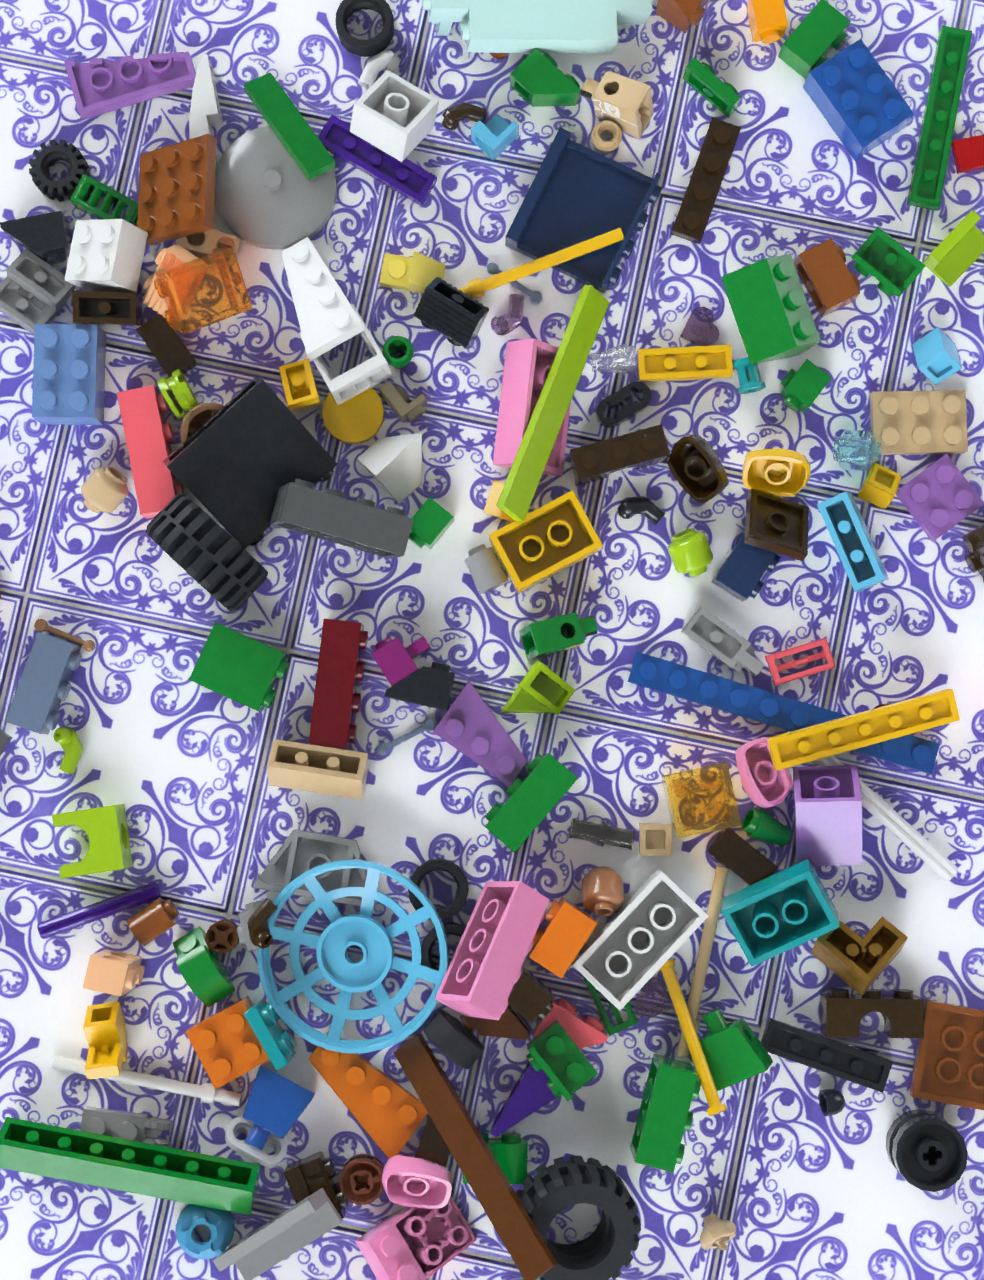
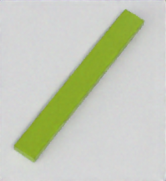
M592 285L583 286L496 504L499 509L515 521L525 520L610 303Z

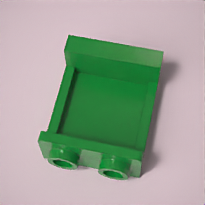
M215 622L189 680L262 712L264 707L270 708L277 692L273 690L278 678L281 680L284 678L290 662L286 661L287 654Z

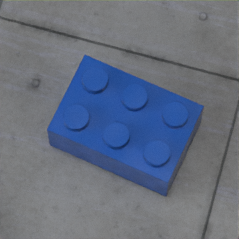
M861 38L810 71L803 85L804 90L854 161L903 130L914 115Z

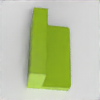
M973 210L967 214L923 262L948 287H951L984 252V234L975 227L981 217Z

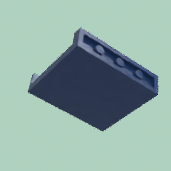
M560 127L505 236V246L536 260L621 228L624 240L550 267L586 285H592L596 290L605 293L609 285H616L622 269L618 268L622 258H629L636 243L631 239L636 230L642 232L649 217L645 211L649 203L655 205L662 191V187L658 186L661 175L656 173L653 179L570 140L571 132Z

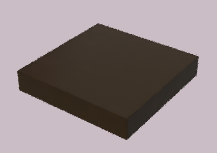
M751 489L747 494L744 543L803 561L808 555L809 507Z

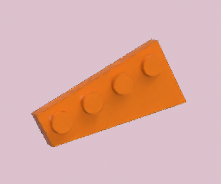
M317 1046L308 1059L388 1158L400 1153L428 1114L419 1098L358 1053L331 1051Z

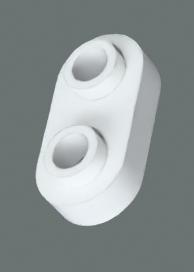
M243 1116L234 1118L228 1124L225 1140L232 1150L265 1167H274L284 1159L287 1152L285 1138L281 1139L270 1134L264 1148H273L275 1154L267 1155L264 1148L261 1151L247 1144L245 1140L236 1138L235 1134L238 1132H243L247 1137L254 1124L243 1119Z

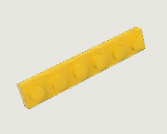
M948 688L769 737L767 742L774 769L778 771L960 720L953 689Z

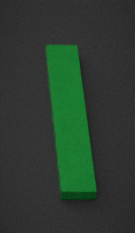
M943 25L939 30L906 205L935 211L940 207L972 31Z

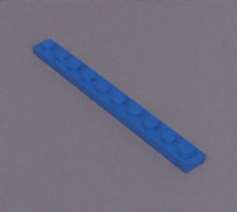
M638 651L635 654L627 681L789 732L847 716ZM905 735L851 751L926 774H932L940 744L913 735Z

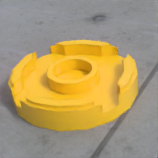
M373 388L367 389L340 405H337L331 392H329L323 403L322 417L326 429L335 439L344 444H361L368 442L378 434L384 421V408L381 398Z

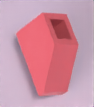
M563 998L559 1002L554 999L552 1000V1010L542 1021H538L532 1031L533 1037H536L558 1020L579 1049L605 1043L608 1039L607 1032L603 1030L605 1025L590 1015L587 1019L575 1013L578 1008Z

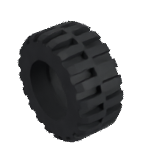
M185 493L177 494L147 525V535L230 612L238 610L267 580L268 571Z
M572 1155L570 1161H564L563 1157L553 1159L554 1164L546 1167L545 1164H542L536 1168L538 1174L534 1177L528 1175L522 1182L525 1189L523 1191L517 1190L516 1195L558 1264L539 1279L608 1280L612 1277L615 1280L622 1274L620 1268L623 1265L628 1267L633 1259L631 1250H637L640 1241L637 1233L641 1231V1222L637 1216L638 1209L620 1177H617L612 1168L608 1165L602 1166L599 1160L591 1157L587 1159V1162H584L582 1156ZM580 1203L593 1204L602 1208V1216L597 1228L584 1240L573 1244H560L547 1238V1232L552 1220L563 1209Z

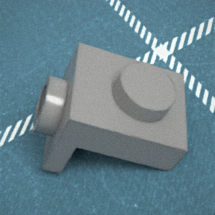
M263 900L246 904V911L238 914L241 926L237 927L239 941L241 945L247 946L248 952L260 949L250 940L247 922Z

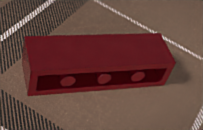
M323 619L308 744L349 749L350 743L355 744L357 725L352 724L353 713L359 712L361 693H356L357 680L363 681L365 662H360L361 649L366 650L368 644V631L363 630L364 625L360 622Z

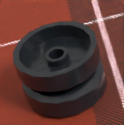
M916 1109L908 1111L894 1120L887 1132L885 1148L888 1159L897 1172L911 1185L920 1190L937 1192L951 1187L961 1178L967 1165L968 1152L965 1141L957 1129L941 1116L928 1110Z

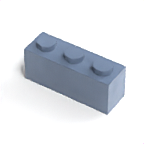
M38 632L5 722L39 734L49 735L50 730H54L59 722L60 713L57 711L61 700L65 701L69 695L71 673L76 671L82 659V653H79L81 646Z

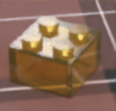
M719 762L661 775L675 838L679 839L741 825L727 762Z

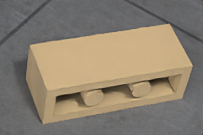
M273 739L267 762L269 786L362 800L368 777V753Z

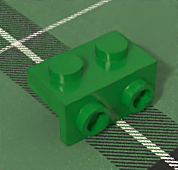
M879 226L851 257L855 261L853 267L865 277H868L870 274L879 281L877 287L889 297H892L893 294L900 297L926 267L925 264Z

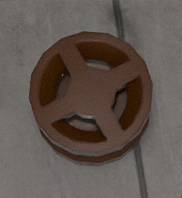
M223 919L212 924L206 933L208 947L213 952L219 954L227 953L235 948L240 942L237 933L238 924L229 919Z

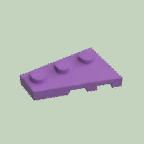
M468 681L435 727L433 733L510 787L528 761L476 689Z

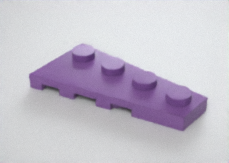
M189 51L150 54L148 58L134 59L133 56H121V60L104 61L103 58L90 59V62L76 63L75 60L64 61L78 113L82 120L193 87L196 76Z

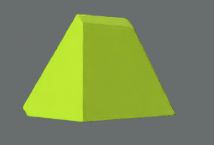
M536 660L500 713H554L558 716L576 690L541 661Z

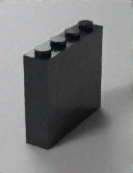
M258 376L163 461L167 468L244 549L249 545L253 547L258 544L265 536L264 531L271 526L270 520L279 487L295 482V479L311 482L315 486L318 482L323 483L328 480L334 473L333 468L338 465L264 380Z

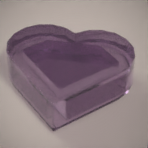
M706 307L694 309L680 337L698 346L715 345L720 334L717 326L713 324L714 317L711 310Z
M652 976L640 989V994L634 1000L636 1013L646 1019L674 1008L664 984L655 976Z

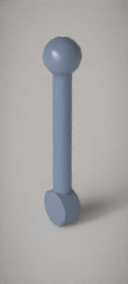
M494 262L487 265V272L493 275L503 272ZM518 281L509 283L529 296L532 304L537 305L542 301V294L539 291L532 292Z
M429 718L425 720L424 725L387 744H379L376 747L377 753L384 756L388 753L389 749L426 730L433 731L436 727L435 720Z

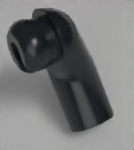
M644 496L626 497L621 500V505L617 508L619 516L623 519H630L633 514H643L655 525L666 514Z

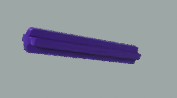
M152 882L40 922L37 925L39 935L42 939H47L161 897L157 883Z

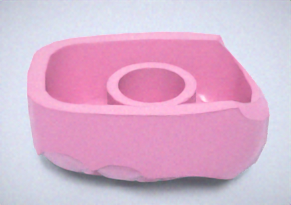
M761 737L739 747L735 751L737 769L743 788L750 800L756 806L765 809L783 802L793 786V781L789 768L778 771L774 769L767 738Z
M396 1155L389 1158L383 1168L382 1184L392 1203L406 1207L437 1209L448 1204L452 1191V1172L444 1166L422 1158Z

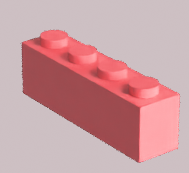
M154 385L117 392L140 515L146 519L155 518L177 494L185 493L183 485L178 484L177 477L163 462L172 453L170 442H174V434L171 424H166L164 412H168V403L163 394H160V391Z

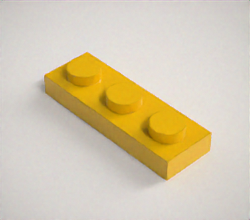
M731 345L638 349L639 382L733 377Z

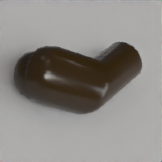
M268 898L263 900L247 922L251 942L261 949L269 947L273 941L268 920L278 909Z

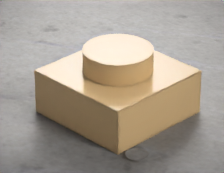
M639 823V855L672 856V824Z

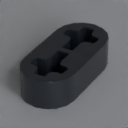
M633 382L604 398L596 410L598 422L604 427L613 428L642 412L648 407L651 400L650 388L642 382ZM632 390H635L636 393H644L641 404L637 401L626 404L625 401L629 400L632 396ZM608 405L609 408L613 409L621 405L622 408L616 412V419L612 420L610 416L604 418L605 406Z

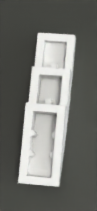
M207 54L200 57L193 84L189 115V139L205 134L213 136L212 127L224 125L213 68Z

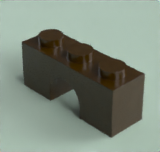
M662 424L570 449L569 460L577 486L607 478L609 474L626 468L636 467V469L665 462L670 456Z
M831 988L830 994H820V1032L826 1037L859 1038L861 1019L870 1012H880L884 1020V1033L889 1037L924 1039V999L913 995V990L894 989V994H881L879 989H867L861 996L860 994H849V989Z

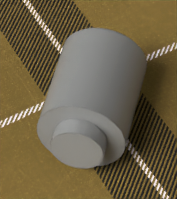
M481 544L468 551L469 557L464 561L480 594L492 591L509 581L493 547L486 548L485 544Z

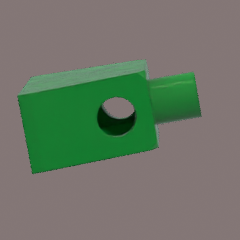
M720 1008L711 1010L702 1016L709 1032L704 1034L699 1041L717 1091L768 1070L773 1060L744 1019L740 1018L727 1024Z

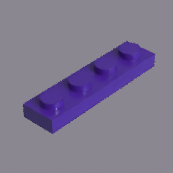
M334 115L330 116L318 135L319 140L327 151L416 204L423 205L437 182V176L407 158L402 162L351 133V125Z

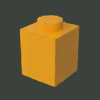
M749 0L747 13L752 42L762 41V43L769 44L783 38L788 25L784 0Z

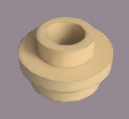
M601 121L592 130V143L602 152H611L620 145L622 131L612 121ZM607 133L611 135L612 139L604 141L601 135Z

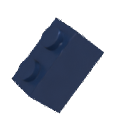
M745 530L712 580L713 584L742 602L746 601L749 596L753 599L757 596L764 585L760 581L766 570L771 573L781 558L777 553L744 543Z

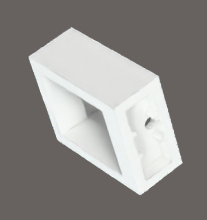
M351 304L365 328L359 334L373 357L332 379L320 356L313 359L337 405L393 376L386 359L354 304ZM300 332L298 334L304 344L302 333Z

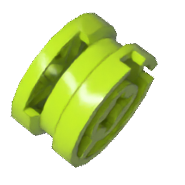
M179 369L173 371L171 377L167 379L162 377L157 380L164 398L178 420L185 416V412L199 405L191 387ZM169 390L172 391V394L174 395V397H175L176 401L178 402V404H176V402H175V400H174V398H173V396L171 395V393H170Z

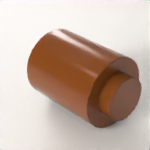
M159 897L129 918L127 924L135 938L143 946H146L178 923L176 916L179 915V912L171 900L167 899L164 901Z

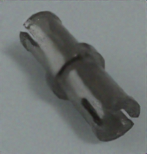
M572 818L569 838L596 842V846L600 847L606 844L632 850L635 830L608 826V822L604 821L598 824Z

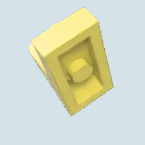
M413 252V258L385 253L379 284L382 287L423 294L425 288L436 277H441L444 280L446 265L419 252Z

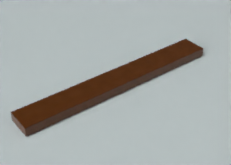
M416 1034L393 1053L524 1280H537L558 1264L422 1034Z

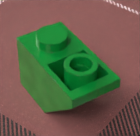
M537 48L510 74V87L532 107L576 106L580 101L581 89L578 81L570 74L565 75L557 68L558 65L552 56L548 53L542 54Z

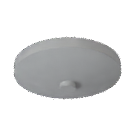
M265 126L241 135L222 154L215 170L214 199L225 224L240 239L264 249H286L306 237L311 239L326 225L332 215L337 199V180L334 169L308 180L270 126Z

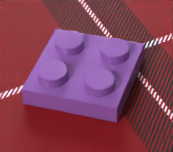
M947 454L896 491V496L932 542L984 504L983 500Z

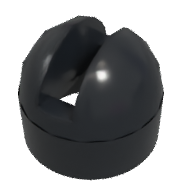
M835 1089L819 1091L818 1100L824 1116H832L842 1112L845 1107V1099L842 1093Z

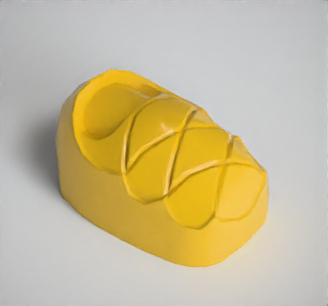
M777 448L747 452L743 463L742 482L749 490L754 489L776 497H795L809 480L811 472L810 462L805 455L789 449Z

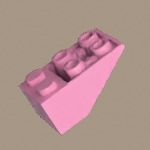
M450 1196L448 1204L442 1208L426 1209L405 1206L378 1223L355 1242L377 1280H427L473 1244L477 1238L454 1199Z

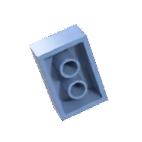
M35 324L32 418L40 424L104 425L106 333L97 324Z

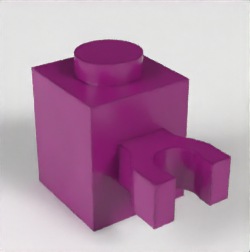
M389 636L374 646L376 651L371 655L390 685L393 686L418 670L413 659L425 653L431 647L424 636L406 648L398 637L392 640Z

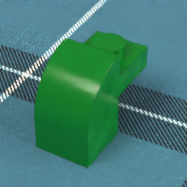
M200 926L173 942L178 957L175 962L193 993L208 1008L236 991L227 967L208 947L206 932Z

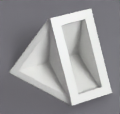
M422 433L379 438L357 458L361 465L399 504L422 484Z

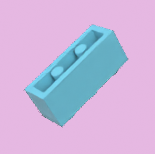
M845 491L817 504L854 591L861 592L889 580L852 493Z

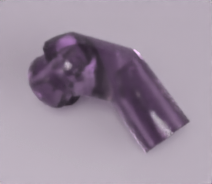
M511 294L509 296L508 312L499 317L495 316L492 318L490 326L497 335H508L522 324L525 299L523 295Z

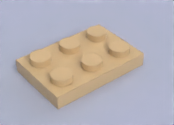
M966 390L877 391L869 394L872 455L965 454L968 452Z

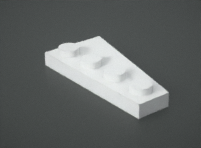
M308 237L281 251L306 353L310 361L365 330L361 320Z

